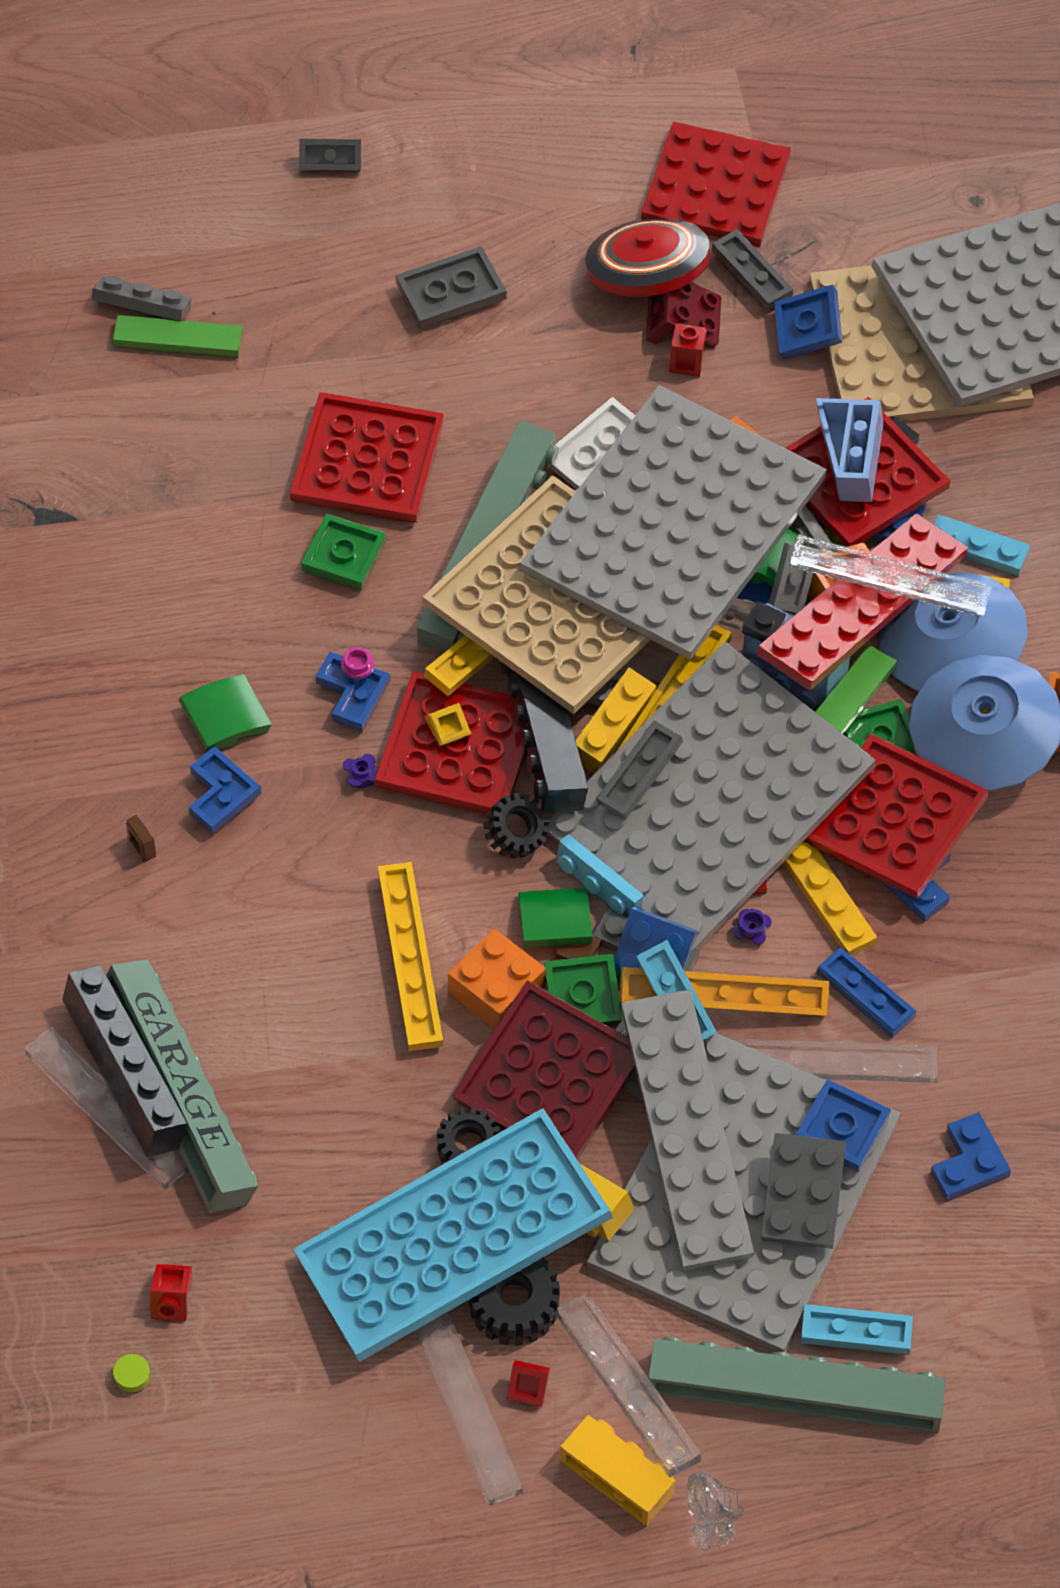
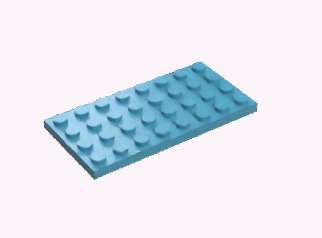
M542 1108L293 1250L360 1362L613 1217L601 1195Z

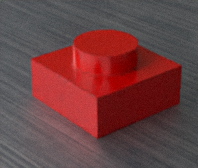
M515 1360L512 1366L506 1399L542 1407L545 1401L550 1368Z

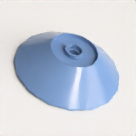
M965 572L945 574L878 632L879 649L881 652L897 660L896 668L891 673L892 676L919 692L929 677L954 661L978 655L1008 657L1018 661L1028 637L1026 611L1012 590L988 576Z
M978 655L951 662L927 679L913 700L909 731L918 757L991 792L1019 785L1046 766L1060 745V704L1056 691L1037 670L1013 658ZM982 709H989L991 711L988 714L980 713Z

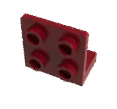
M693 282L667 293L649 296L646 340L656 345L675 330L676 324L705 327L707 332L704 344L713 348L719 344L721 296Z

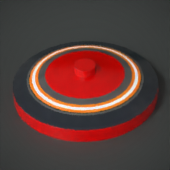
M646 218L621 224L600 235L589 246L585 261L588 277L598 288L615 295L643 297L667 293L694 281L707 268L711 253L707 235L696 225L673 218Z

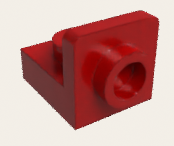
M684 324L675 325L671 344L669 372L700 377L707 332L705 327Z
M156 1264L150 1289V1313L152 1319L182 1322L187 1320V1300L192 1282V1266Z

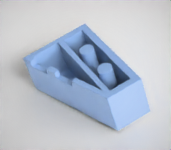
M816 398L819 421L839 500L872 502L883 430L880 400Z

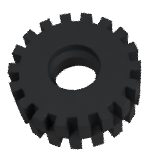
M544 1257L539 1262L532 1263L469 1299L471 1318H475V1326L479 1331L484 1328L486 1329L487 1338L493 1340L495 1335L500 1336V1344L504 1345L508 1344V1339H515V1346L523 1345V1338L525 1337L529 1338L530 1343L538 1340V1332L540 1331L545 1335L550 1329V1323H555L557 1311H559L560 1285L554 1268L548 1270L549 1262ZM509 1285H519L526 1288L529 1297L521 1305H508L501 1300V1290Z

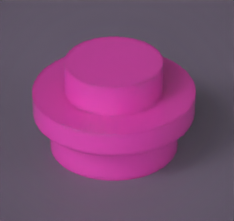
M354 647L349 649L342 657L341 669L349 678L363 679L373 672L374 658L366 649Z

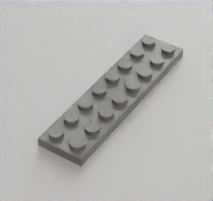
M691 990L622 1002L623 1018L682 1270L686 1271L753 1258L754 1250Z

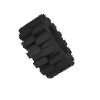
M513 793L510 796L507 795L494 804L485 816V818L489 819L484 823V829H489L485 837L487 840L493 838L495 842L490 846L494 850L500 847L499 854L502 856L510 853L509 858L515 859L519 855L520 858L526 857L547 840L545 836L549 834L550 828L545 826L550 823V818H543V808L538 809L536 806L540 801L536 798L529 801V794L524 793L522 796H519V793ZM510 814H517L526 822L528 831L525 837H516L509 831L506 820Z
M465 1107L459 1108V1115L457 1116L453 1111L448 1113V1121L443 1118L440 1122V1128L437 1130V1152L440 1161H445L446 1163L466 1152L459 1149L455 1144L457 1136L462 1133L471 1132L478 1134L483 1142L500 1133L499 1126L496 1127L494 1117L488 1119V1112L484 1110L478 1115L476 1107H471L470 1113H465Z

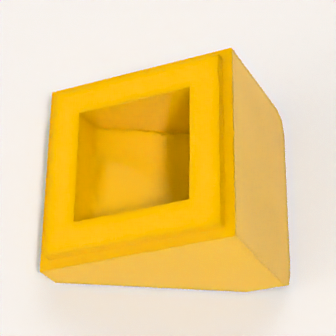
M459 703L424 716L439 746L471 734Z

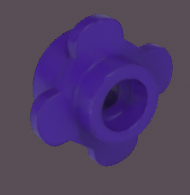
M364 754L361 758L354 760L348 758L343 762V769L348 772V783L350 786L366 788L375 783L378 770L375 768V757L373 755Z
M744 909L739 913V924L733 928V935L737 939L746 938L752 940L756 945L763 944L766 940V929L772 923L771 918L759 910ZM754 925L755 928L751 929L749 928V926Z

